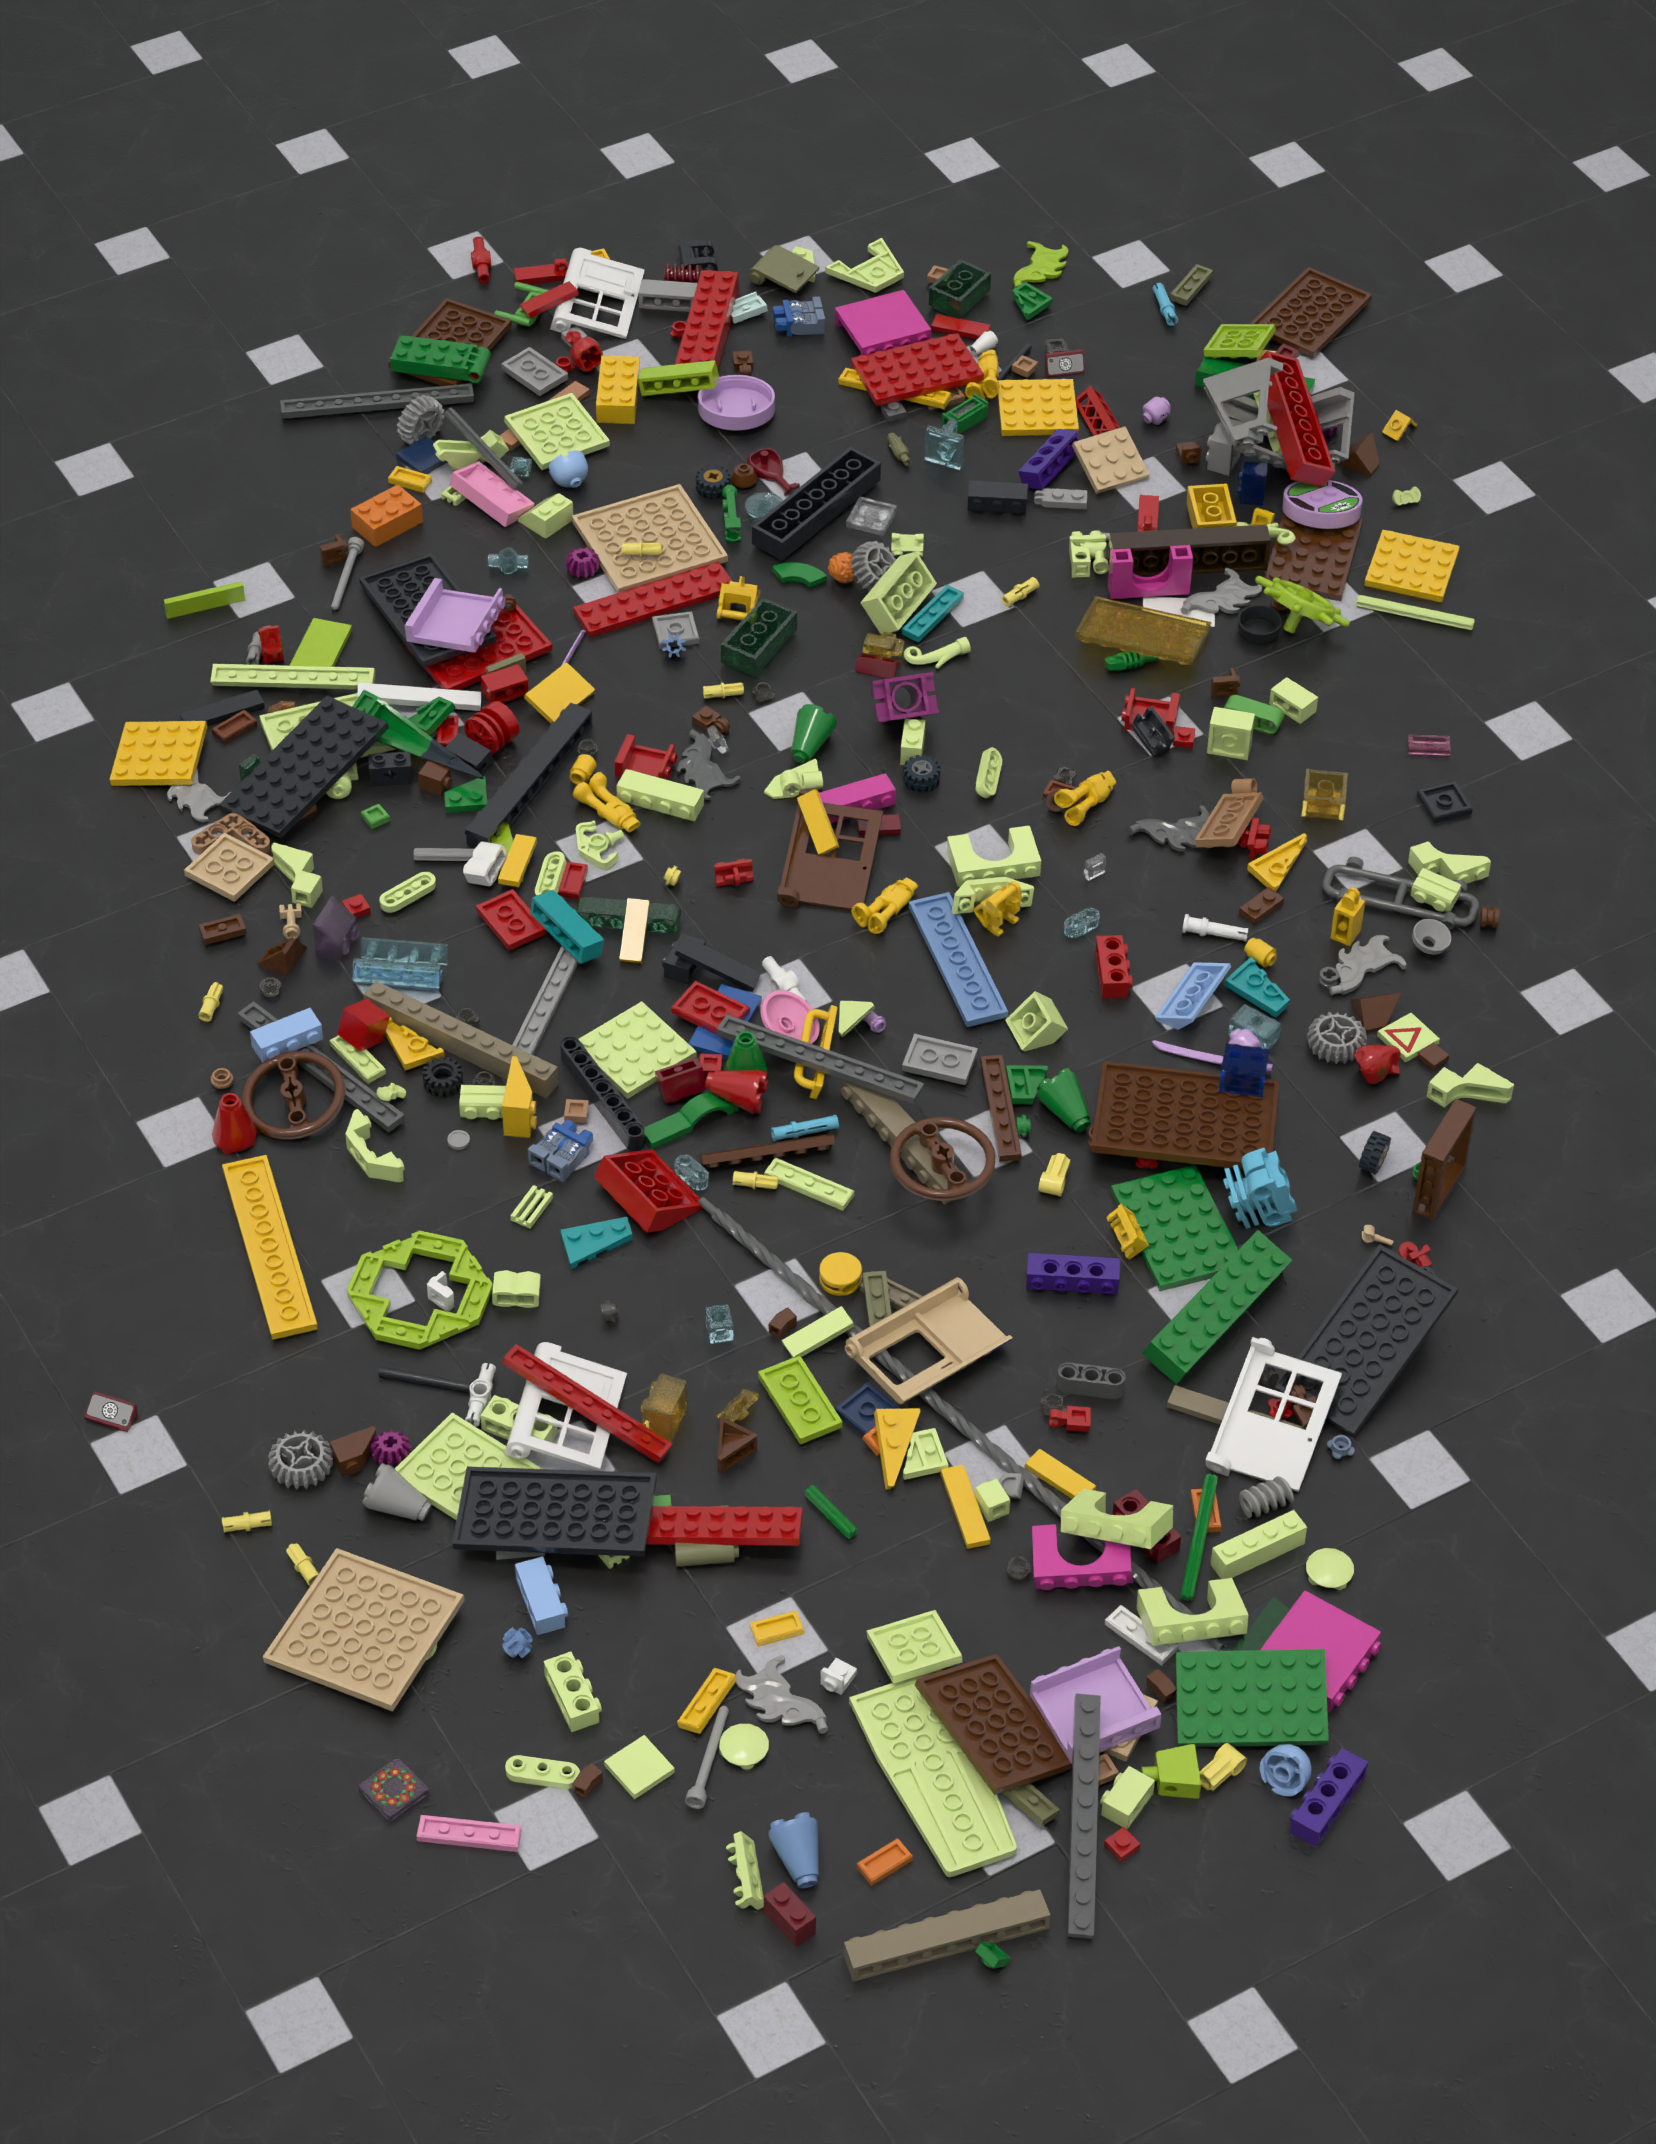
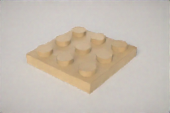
M1126 427L1074 442L1072 445L1096 494L1147 479L1150 475Z
M223 833L184 869V874L186 877L235 902L275 862L273 857Z

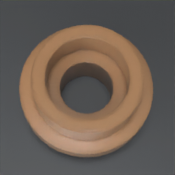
M225 1068L216 1069L211 1076V1084L215 1088L224 1089L233 1083V1075Z

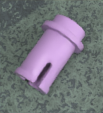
M873 1011L863 1019L873 1032H882L886 1027L884 1017L878 1016Z

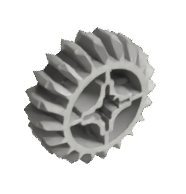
M417 396L415 401L411 400L410 404L406 405L405 410L401 411L402 415L398 418L400 422L397 424V432L402 440L409 445L426 436L431 439L433 436H436V432L440 430V425L443 424L441 420L445 416L443 415L444 409L442 405L433 397Z
M877 541L866 542L857 547L856 551L852 554L853 558L850 562L853 564L851 569L855 572L853 576L857 577V583L862 584V589L867 588L868 592L871 591L897 560L893 556L894 553L889 551V547H884L883 543L878 544Z
M1337 1011L1334 1015L1328 1012L1326 1016L1321 1014L1319 1019L1315 1018L1309 1026L1307 1040L1309 1049H1312L1313 1055L1319 1056V1060L1325 1058L1327 1063L1335 1061V1064H1337L1339 1061H1342L1345 1064L1347 1060L1354 1061L1355 1057L1353 1054L1358 1048L1366 1045L1367 1036L1361 1021H1356L1354 1016L1349 1018L1347 1013L1339 1015Z
M305 1429L302 1433L298 1434L294 1430L293 1435L285 1433L284 1439L278 1438L277 1444H272L271 1452L268 1455V1464L274 1479L277 1478L279 1484L285 1483L287 1488L294 1485L297 1490L299 1486H304L307 1489L309 1484L316 1486L317 1480L324 1481L325 1475H329L330 1468L333 1465V1453L328 1441H324L322 1435L316 1437L314 1431L307 1434Z

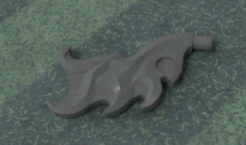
M692 729L689 732V736L695 740V743L682 753L683 760L677 765V773L680 774L682 770H685V784L688 786L689 782H694L696 788L704 790V800H711V796L708 795L710 790L721 786L732 787L740 783V776H736L733 779L726 778L716 763L710 762L712 748L708 738L703 733L700 734Z
M1201 805L1199 807L1200 816L1182 818L1177 823H1170L1159 819H1143L1136 821L1134 825L1128 827V832L1130 835L1139 831L1146 832L1154 841L1162 845L1168 842L1169 846L1176 851H1185V847L1182 845L1202 848L1196 847L1194 840L1207 821L1209 812Z

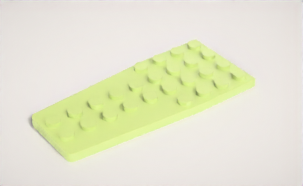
M940 1669L849 1697V1704L877 1762L947 1877H953L1012 1857L1016 1854L1017 1845L997 1794L994 1795L914 1686L918 1678L943 1671Z

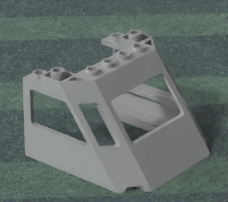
M1266 358L1203 379L1204 390L1235 449L1244 453L1245 456L1255 457L1260 462H1268L1273 464V467L1283 468L1288 472L1283 455L1255 445L1263 442V435L1277 431V426L1266 422L1268 391L1269 387L1272 386V382L1269 381L1270 375L1281 372L1283 370V363ZM1342 387L1311 396L1322 431L1343 425L1341 451H1329L1334 467L1335 464L1349 458L1354 392ZM1260 391L1258 408L1256 400L1246 396ZM1230 419H1234L1244 423L1233 426Z

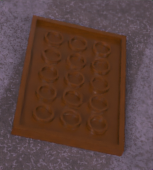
M1307 267L1250 324H1275L1276 331L1271 340L1280 344L1284 343L1314 358L1372 300V294Z
M446 298L411 337L477 345V349L484 347L490 351L510 329L512 322L507 318ZM406 373L440 386L460 385L464 381Z
M1283 513L1279 528L1293 532L1295 541L1289 545H1281L1276 538L1265 578L1273 581L1277 577L1307 588L1325 599L1341 601L1363 519L1359 518L1357 522L1346 527L1325 529L1297 523Z
M998 1654L916 1680L914 1686L994 1795L1072 1769V1764L1037 1706Z

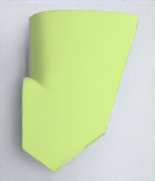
M813 759L775 776L765 789L764 794L773 799L795 797L799 795L800 790L823 789L822 773L818 771L817 760Z

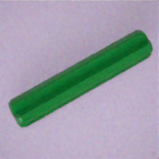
M811 1485L805 1490V1496L846 1538L851 1539L857 1534V1527L815 1485Z

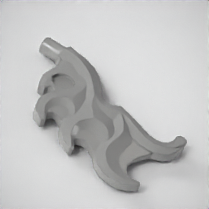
M1225 568L1224 574L1230 576V578L1219 584L1214 592H1201L1188 597L1183 602L1181 612L1187 614L1190 609L1200 608L1212 613H1218L1220 609L1225 613L1234 614L1240 611V608L1234 607L1249 605L1251 600H1245V598L1259 595L1262 592V585L1249 586L1239 579V575L1235 571Z
M197 769L192 785H170L171 788L167 792L169 802H172L173 797H177L179 810L182 812L183 807H189L192 817L199 822L209 821V818L204 816L205 812L216 805L219 806L228 796L220 797L206 784H200L198 782Z
M1386 935L1372 937L1364 947L1359 946L1360 941H1357L1353 944L1349 954L1344 953V948L1339 951L1338 960L1340 963L1336 965V969L1339 972L1341 983L1329 987L1330 994L1342 993L1344 995L1357 989L1362 983L1366 972L1374 973L1391 963H1397L1401 969H1406L1407 963L1401 956L1391 953L1384 947L1383 942L1389 941L1390 938Z
M784 1655L771 1659L766 1664L765 1669L754 1676H743L741 1670L737 1671L736 1685L738 1688L754 1696L753 1700L746 1698L745 1703L754 1709L765 1711V1714H756L759 1720L775 1722L782 1718V1725L813 1722V1724H816L820 1734L828 1731L827 1718L822 1709L809 1699L792 1695L790 1693L791 1686L777 1671V1666L785 1663Z

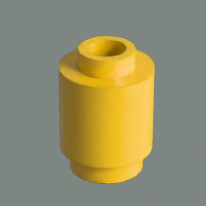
M580 755L570 770V780L578 785L581 782H588L597 767L594 758L590 755Z
M1251 938L1244 948L1249 958L1252 956L1263 967L1273 965L1277 959L1276 949L1261 939Z

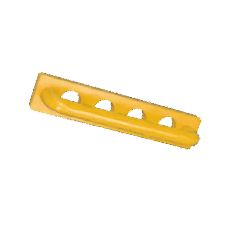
M831 1005L828 1012L820 1009H813L807 1012L801 1041L809 1043L814 1018L823 1019L825 1022L820 1047L829 1050L838 1007ZM796 1063L794 1070L795 1081L800 1086L811 1089L810 1098L817 1099L823 1085L825 1073L815 1070L813 1081L803 1077L804 1065Z

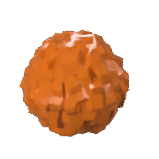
M848 552L838 553L829 559L827 569L830 575L840 583L847 584L855 579V576H853L855 572L851 569L853 564L850 562L853 558L852 554Z

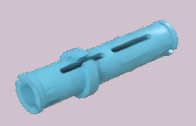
M1157 283L1158 289L1154 285L1152 290L1161 307L1160 312L1165 317L1167 324L1174 326L1173 319L1176 324L1178 322L1175 307L1170 302L1164 285Z
M836 1115L799 1123L793 1121L789 1125L771 1127V1136L774 1142L787 1138L798 1139L802 1135L838 1129L839 1122Z

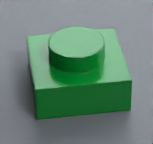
M993 1942L980 1943L975 1951L982 1957L981 1961L990 1968L1006 1967L1011 1959Z

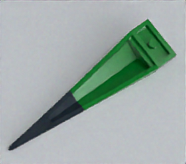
M363 690L352 706L387 722L389 729L376 742L404 752H410L412 755L476 778L484 779L479 772L414 725L380 697Z

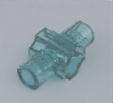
M504 548L499 554H488V567H500L504 574H512L514 571H517V568H528L529 555H517V551H514L512 548Z

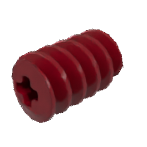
M667 263L664 281L698 284L701 270L699 265H696L695 270H692L691 264H689L687 270H685L684 264H681L680 269H677L676 264L670 269L669 263Z

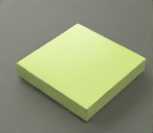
M645 1735L604 1761V1766L634 1799L675 1773V1768Z

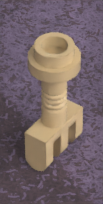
M301 903L296 905V909H293L292 904H288V910H285L284 905H279L280 919H287V925L283 928V935L287 939L291 937L297 939L300 935V928L295 924V918H302Z

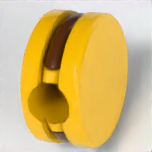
M837 1252L825 1257L820 1264V1285L829 1294L847 1296L857 1291L862 1282V1266L855 1256L849 1253Z

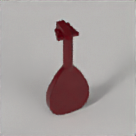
M771 448L760 449L748 457L747 464L753 467L757 477L777 482L785 490L784 496L791 495L800 487L799 483L789 485L783 478V461L775 450Z

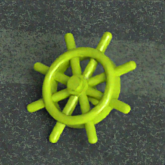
M1257 576L1255 579L1256 583L1266 587L1264 589L1265 595L1272 596L1279 603L1290 609V614L1283 625V629L1291 633H1295V629L1303 616L1323 622L1327 626H1331L1333 621L1343 627L1350 625L1348 619L1340 616L1341 610L1334 607L1328 600L1307 588L1277 577L1273 581L1262 576Z

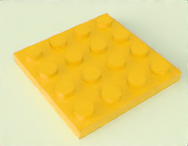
M1073 379L998 380L1000 389L997 395L1002 436L1053 435L1057 429L1076 430L1079 433Z
M1382 530L1364 586L1442 603L1460 546Z
M206 721L125 722L110 776L111 786L192 785L207 730Z

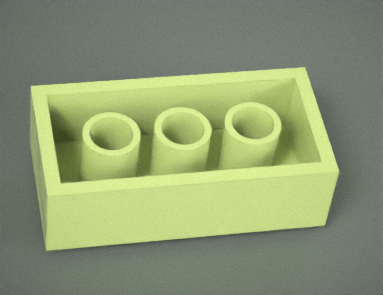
M916 551L899 556L860 603L881 635L898 631L937 583Z

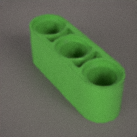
M1239 695L1230 696L1224 706L1225 709L1254 713L1253 729L1268 734H1274L1284 719V713L1281 709Z

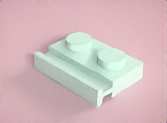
M756 292L737 298L731 313V320L735 324L753 316H758L768 311L767 304L760 296H757Z

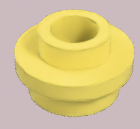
M674 866L672 869L668 868L663 878L667 880L665 885L675 886L681 874L677 866Z

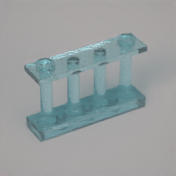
M362 937L361 952L364 959L354 958L353 981L367 983L378 981L382 984L440 988L441 965L448 964V944Z

